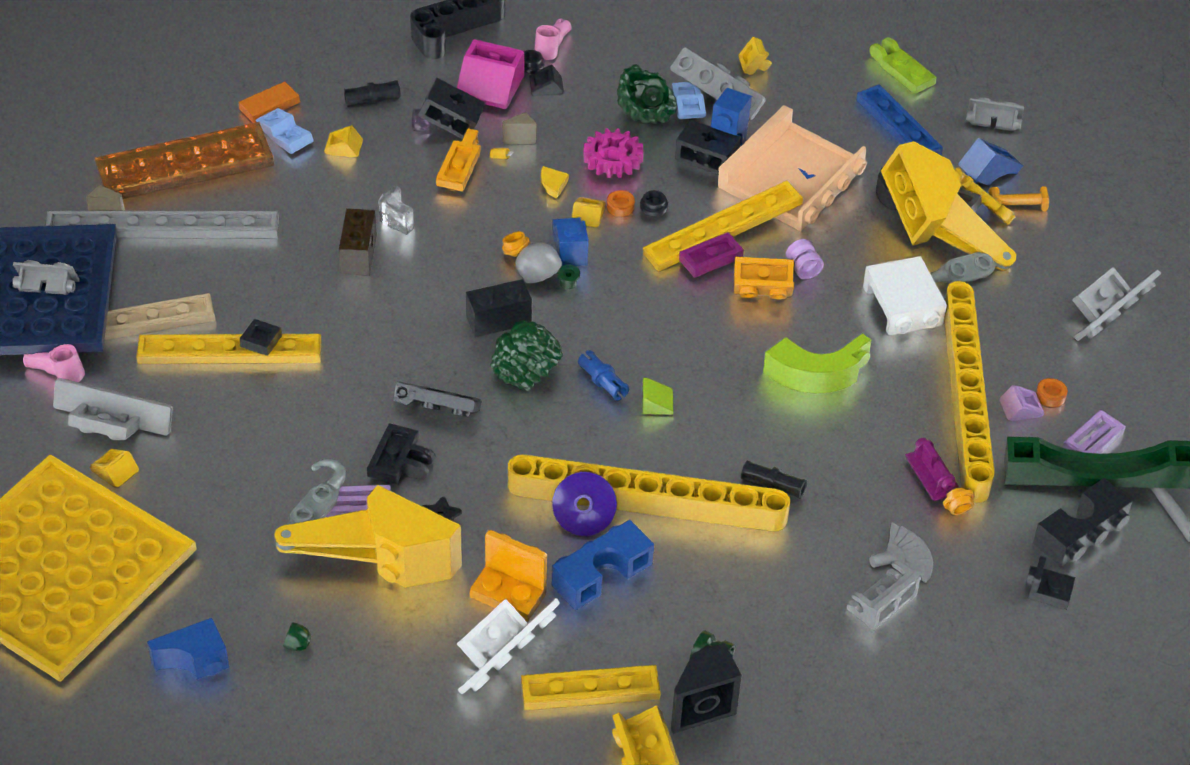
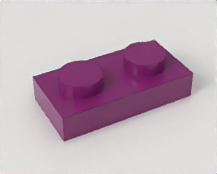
M727 232L680 251L679 261L696 278L734 262L735 257H743L744 249Z

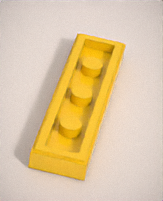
M656 665L521 675L524 710L660 700L661 695Z

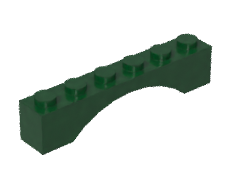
M1007 437L1004 457L1005 484L1093 486L1105 478L1115 487L1190 489V441L1167 440L1155 446L1136 451L1099 454L1065 449L1039 437Z

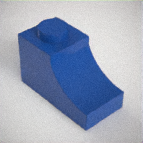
M726 88L713 105L711 127L740 136V146L744 144L747 137L752 96Z
M980 138L975 141L958 163L966 171L965 174L974 180V183L978 184L980 182L988 186L1003 175L1018 174L1023 167L1006 149Z
M581 217L552 219L555 247L562 261V266L567 264L588 266L589 240L585 221H581Z
M212 618L147 641L151 663L155 671L168 668L184 669L195 674L198 680L206 676L216 675L220 671L229 668L226 646Z

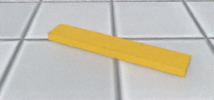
M786 180L643 247V255L660 272L680 262V251L727 232L732 237L802 205L803 197Z
M243 334L139 335L136 358L138 364L320 363L322 338L321 334H282V337L270 354L266 356L242 348L240 346V337Z

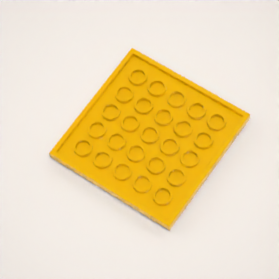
M51 454L48 455L0 498V643L61 682L197 550L196 542Z

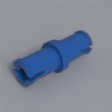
M591 350L585 351L590 359L581 354L578 359V365L592 377V381L596 386L603 387L616 401L622 400L617 392L624 398L629 392V386L615 374V370L611 365L604 364Z

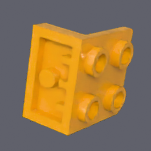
M488 530L485 534V567L470 588V598L494 608L506 599L528 622L546 595L547 554L535 546H528L512 539L506 534Z

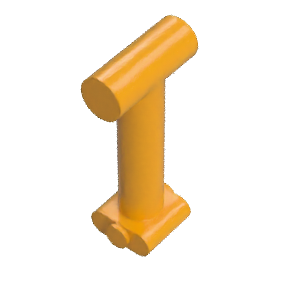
M1046 186L1040 188V193L1000 195L998 187H991L988 190L989 195L1004 206L1040 204L1042 211H1047L1049 207V195Z

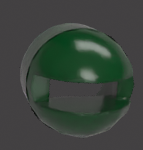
M293 622L287 632L283 647L298 652L305 650L310 644L311 634L309 630L303 625Z

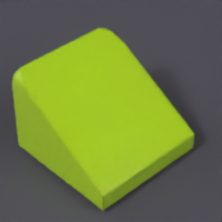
M643 378V414L673 415V389L652 379Z

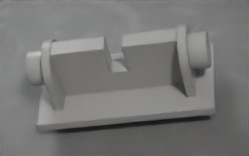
M985 97L970 98L966 121L971 122V125L990 127L991 118L997 119L996 129L1014 132L1015 129L1020 130L1025 106L1009 101L1004 103L995 102Z
M27 260L24 263L13 262V266L19 276H14L13 287L18 288L21 292L40 293L43 282L46 283V293L68 295L69 292L75 291V281L79 282V277L73 266L66 263L57 262L53 265H47L33 260Z

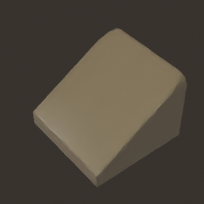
M527 112L502 122L503 143L505 145L534 144L537 142V124Z
M98 185L86 197L88 211H125L122 194L102 185Z

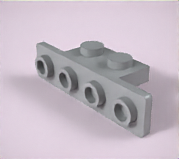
M687 48L681 50L670 67L672 72L716 100L726 88L751 95L749 121L753 120L766 101L764 96L749 88L750 83L739 75L736 78L730 76V71L723 65L717 63L714 66Z
M1112 267L1074 297L1072 301L1090 322L1074 336L1076 341L1084 336H1087L1089 339L1094 337L1104 329L1101 325L1103 321L1108 325L1121 315V312L1118 310L1120 307L1126 310L1139 300L1136 296L1137 293L1140 292L1143 296L1155 287L1156 284L1153 280L1161 274L1158 269L1131 289L1116 269Z
M59 378L55 381L54 408L71 412L68 415V426L79 428L81 432H96L108 435L112 440H126L138 429L165 436L171 432L172 405Z

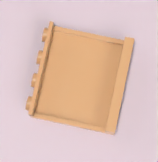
M783 105L719 167L718 188L741 200H746L788 180L803 197V204L775 218L801 232L808 224H813L816 221L819 213L825 207L828 208L841 191H845L848 188L851 180L856 175L863 173L867 165L865 160L866 147L862 146L855 154H852L792 122L793 110ZM799 169L806 171L808 175L813 174L816 176L807 179Z

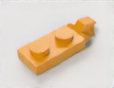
M468 128L462 141L453 140L437 174L436 186L464 191L480 156L481 145H478V130Z

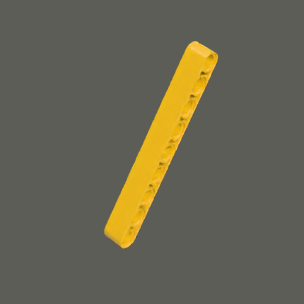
M954 281L948 285L945 302L947 307L944 325L961 487L965 490L973 491L974 503H982L990 495L995 472L974 290L966 282Z
M516 455L508 462V489L512 494L519 497L553 501L555 490L562 480L574 473L591 472L600 475L612 486L617 500L616 510L765 531L783 530L788 523L790 497L779 489L531 455ZM581 498L578 501V505H590L586 498Z

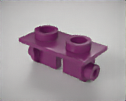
M924 437L918 439L915 443V451L905 454L906 459L933 502L947 498L948 492L960 488L955 481L954 475L949 472L935 450L931 440H927Z

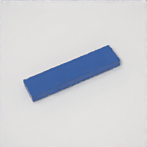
M880 84L857 93L856 100L900 144L915 141L942 155L943 147Z

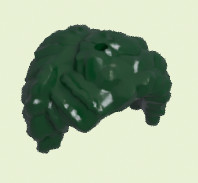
M637 64L624 69L618 83L617 102L627 116L630 115L633 121L640 120L643 124H656L659 121L662 123L667 122L670 119V115L676 113L677 104L676 98L673 96L674 92L667 86L666 80L658 72L650 73L648 70L643 71Z
M523 320L515 323L509 333L506 332L497 338L490 366L494 374L498 375L499 380L503 379L506 384L530 391L534 387V383L540 382L541 376L548 377L549 370L553 366H557L558 360H561L563 357L562 347L559 341L544 326L534 321L528 322Z

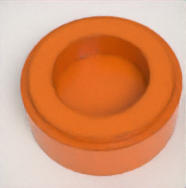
M623 190L610 193L607 197V211L617 217H625L632 214L635 209L634 196Z
M1054 378L1041 380L1036 390L1040 404L1050 408L1062 406L1068 393L1066 385Z

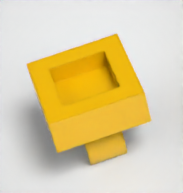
M754 36L738 54L743 72L749 75H753L758 68L762 71H767L772 64L771 61L766 60L769 53L765 51L762 40Z

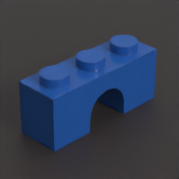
M631 520L621 525L613 526L606 534L596 540L588 541L569 556L559 558L552 565L551 585L576 611L601 596L602 574L598 570L612 568L618 570L626 579H629L653 564L654 543Z

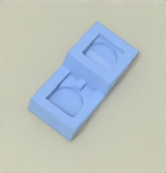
M690 82L672 83L678 119L706 118L704 98L700 89Z
M279 108L256 119L260 129L278 146L290 154L314 142L311 132L297 126L293 115Z

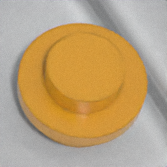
M513 232L503 238L502 250L506 255L517 257L521 250L531 244L524 232Z
M962 487L948 492L947 498L943 501L945 509L949 510L951 515L965 513L975 505L973 502V491L965 490Z

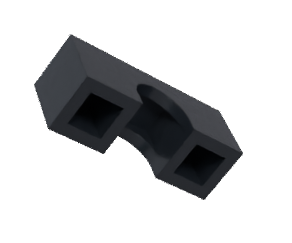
M1103 478L1082 493L1077 514L1083 519L1071 517L1060 508L1038 523L1033 544L1060 567H1063L1071 560L1075 562L1083 556L1089 547L1100 545L1110 532L1115 529L1120 530L1128 523L1130 519L1129 511L1133 501Z

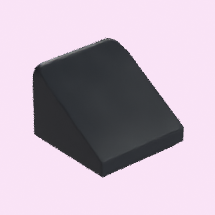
M552 64L529 76L531 94L533 96L559 95L564 93L562 77Z

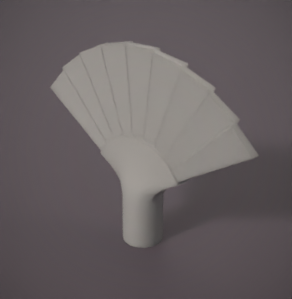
M891 522L887 550L883 553L871 555L869 557L871 566L876 568L888 564L891 565L896 560H899L914 572H919L921 574L920 580L927 583L933 570V559L927 544L913 531H909L902 525L899 526Z

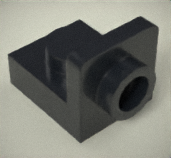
M1040 556L1038 566H1030L1026 585L1032 586L1028 599L1067 610L1076 577L1044 569L1046 557Z

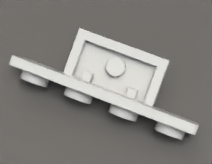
M555 598L529 623L525 621L506 599L502 601L457 643L462 651L479 668L457 690L463 694L470 688L474 692L481 688L490 679L486 673L493 666L498 671L512 658L509 651L513 647L517 646L519 649H522L535 637L531 631L537 625L543 629L557 616L553 610L560 604L559 600Z

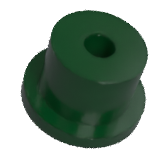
M570 264L561 266L557 272L560 286L564 289L575 288L577 280L580 278L579 268Z

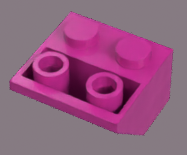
M473 39L464 55L457 88L485 102L486 105L507 109L524 78L525 51Z

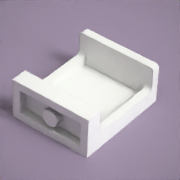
M921 256L866 266L863 288L867 295H876L887 317L886 332L888 335L934 328L943 324L947 304Z

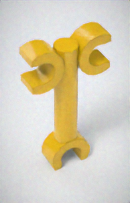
M959 167L955 169L959 173L962 189L981 195L982 204L1007 225L1013 221L1015 215H1013L1010 209L1000 204L974 183V180L963 173Z

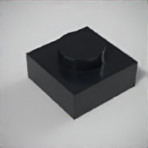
M254 319L240 337V346L268 356L282 337L281 327Z

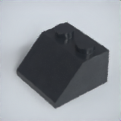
M726 643L716 646H705L699 651L693 652L674 689L671 731L673 734L737 714L742 675Z

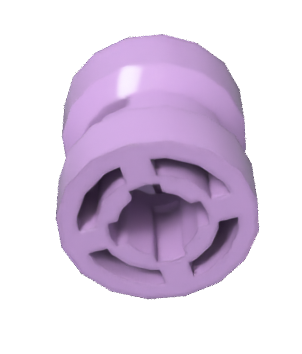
M808 239L797 240L786 250L787 258L794 260L796 274L799 278L805 280L817 276L824 267L823 260L819 254L815 253V247Z

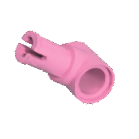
M560 18L553 26L542 25L537 27L534 50L540 52L544 60H552L557 57L558 46L562 43L563 37L571 31L570 22L568 20L563 22V19Z
M60 345L49 353L24 354L23 363L25 367L45 370L49 374L56 375L57 379L62 378L80 382L85 376L78 352L73 345Z

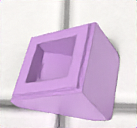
M1012 385L999 399L1004 413L1010 421L1038 418L1044 415V410L1035 391Z

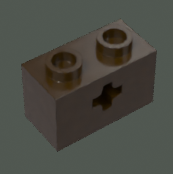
M346 208L339 245L341 274L370 276L377 236L375 210Z

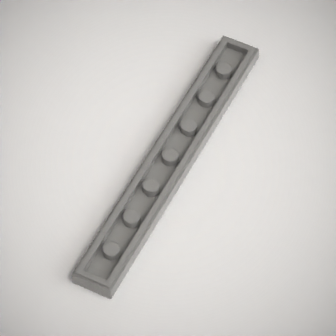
M48 211L45 226L116 224V238H277L279 212Z

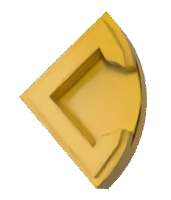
M543 166L541 169V183L550 196L558 198L569 181V174Z

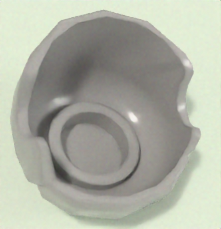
M537 242L529 244L521 250L516 258L515 265L519 275L524 278L526 283L531 284L543 281L554 275L562 266V261L552 245Z

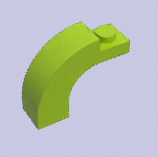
M862 333L836 352L817 354L802 349L785 337L765 352L763 373L777 383L800 392L830 393L839 391L857 382L859 368L864 367L870 359L871 339Z

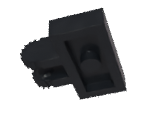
M389 423L367 467V477L397 484L404 471L409 477L425 479L429 473V467L426 464H432L436 455L431 449L416 445L419 439L418 430Z

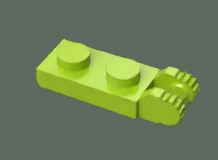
M887 37L882 40V46L878 43L870 46L871 57L875 58L885 71L913 94H917L936 84L937 77L903 49H900L898 43L892 38Z

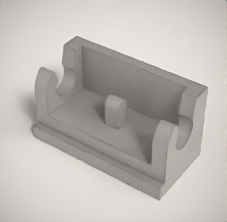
M899 560L891 564L896 570L889 569L885 576L865 592L853 594L852 598L854 600L847 603L846 609L872 630H875L918 593L921 574L917 571L914 572Z

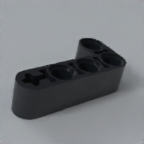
M444 0L415 9L410 14L411 38L426 58L439 59L446 52V37L502 20L505 17V0Z

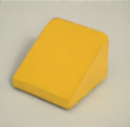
M353 125L347 126L329 134L324 152L327 155L358 157L363 138Z
M579 197L574 202L572 218L581 217V221H585L586 226L597 228L601 223L606 202Z
M110 449L89 467L93 473L114 487H120L139 471V467L131 453L117 449Z

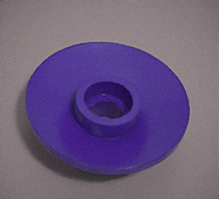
M578 472L569 475L558 485L553 496L552 507L556 520L566 531L578 536H591L600 533L612 522L616 513L617 500L612 486L603 477L591 472ZM579 499H588L590 505L587 510L579 509Z

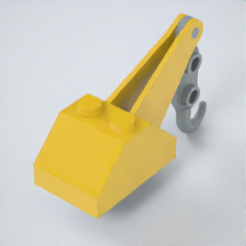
M915 141L898 145L882 168L881 173L912 246L928 242L933 235L969 254L951 259L940 269L930 273L935 283H952L954 281L967 283L988 277L995 268L1001 271L1008 270L1016 261L1015 251L958 195L961 187L960 176L957 170L953 168L951 161Z
M322 459L311 467L312 471L322 467H330L335 471V474L330 480L313 487L291 511L289 524L280 526L274 534L276 548L282 553L307 554L376 563L379 575L386 581L395 582L405 588L452 579L462 566L460 524L379 485L368 495L366 510L326 517L336 505L340 487L346 479L344 465L334 459Z

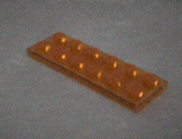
M256 122L95 157V164L102 186L122 194L123 199L274 166V157L260 123Z

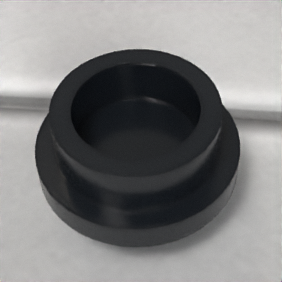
M526 50L524 52L525 73L533 74L544 68V59L540 52L536 50Z
M651 190L646 192L640 200V209L647 215L659 216L668 210V200L662 192Z

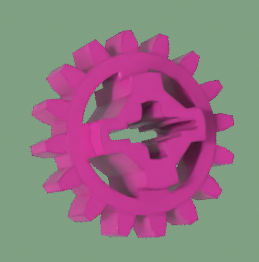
M606 128L604 134L596 131L595 138L589 136L587 143H584V163H588L589 170L596 169V175L598 176L603 172L607 173V178H611L612 174L622 178V173L624 172L632 175V169L639 170L640 163H643V143H638V136L631 138L630 131L624 134L620 133L619 128L615 132H610Z

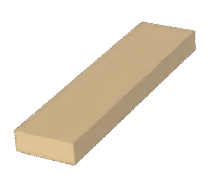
M210 293L109 310L105 340L215 321Z

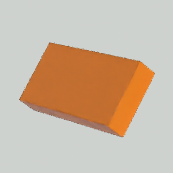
M284 81L238 103L239 109L254 124L256 119L276 108L286 110L299 104L300 96Z

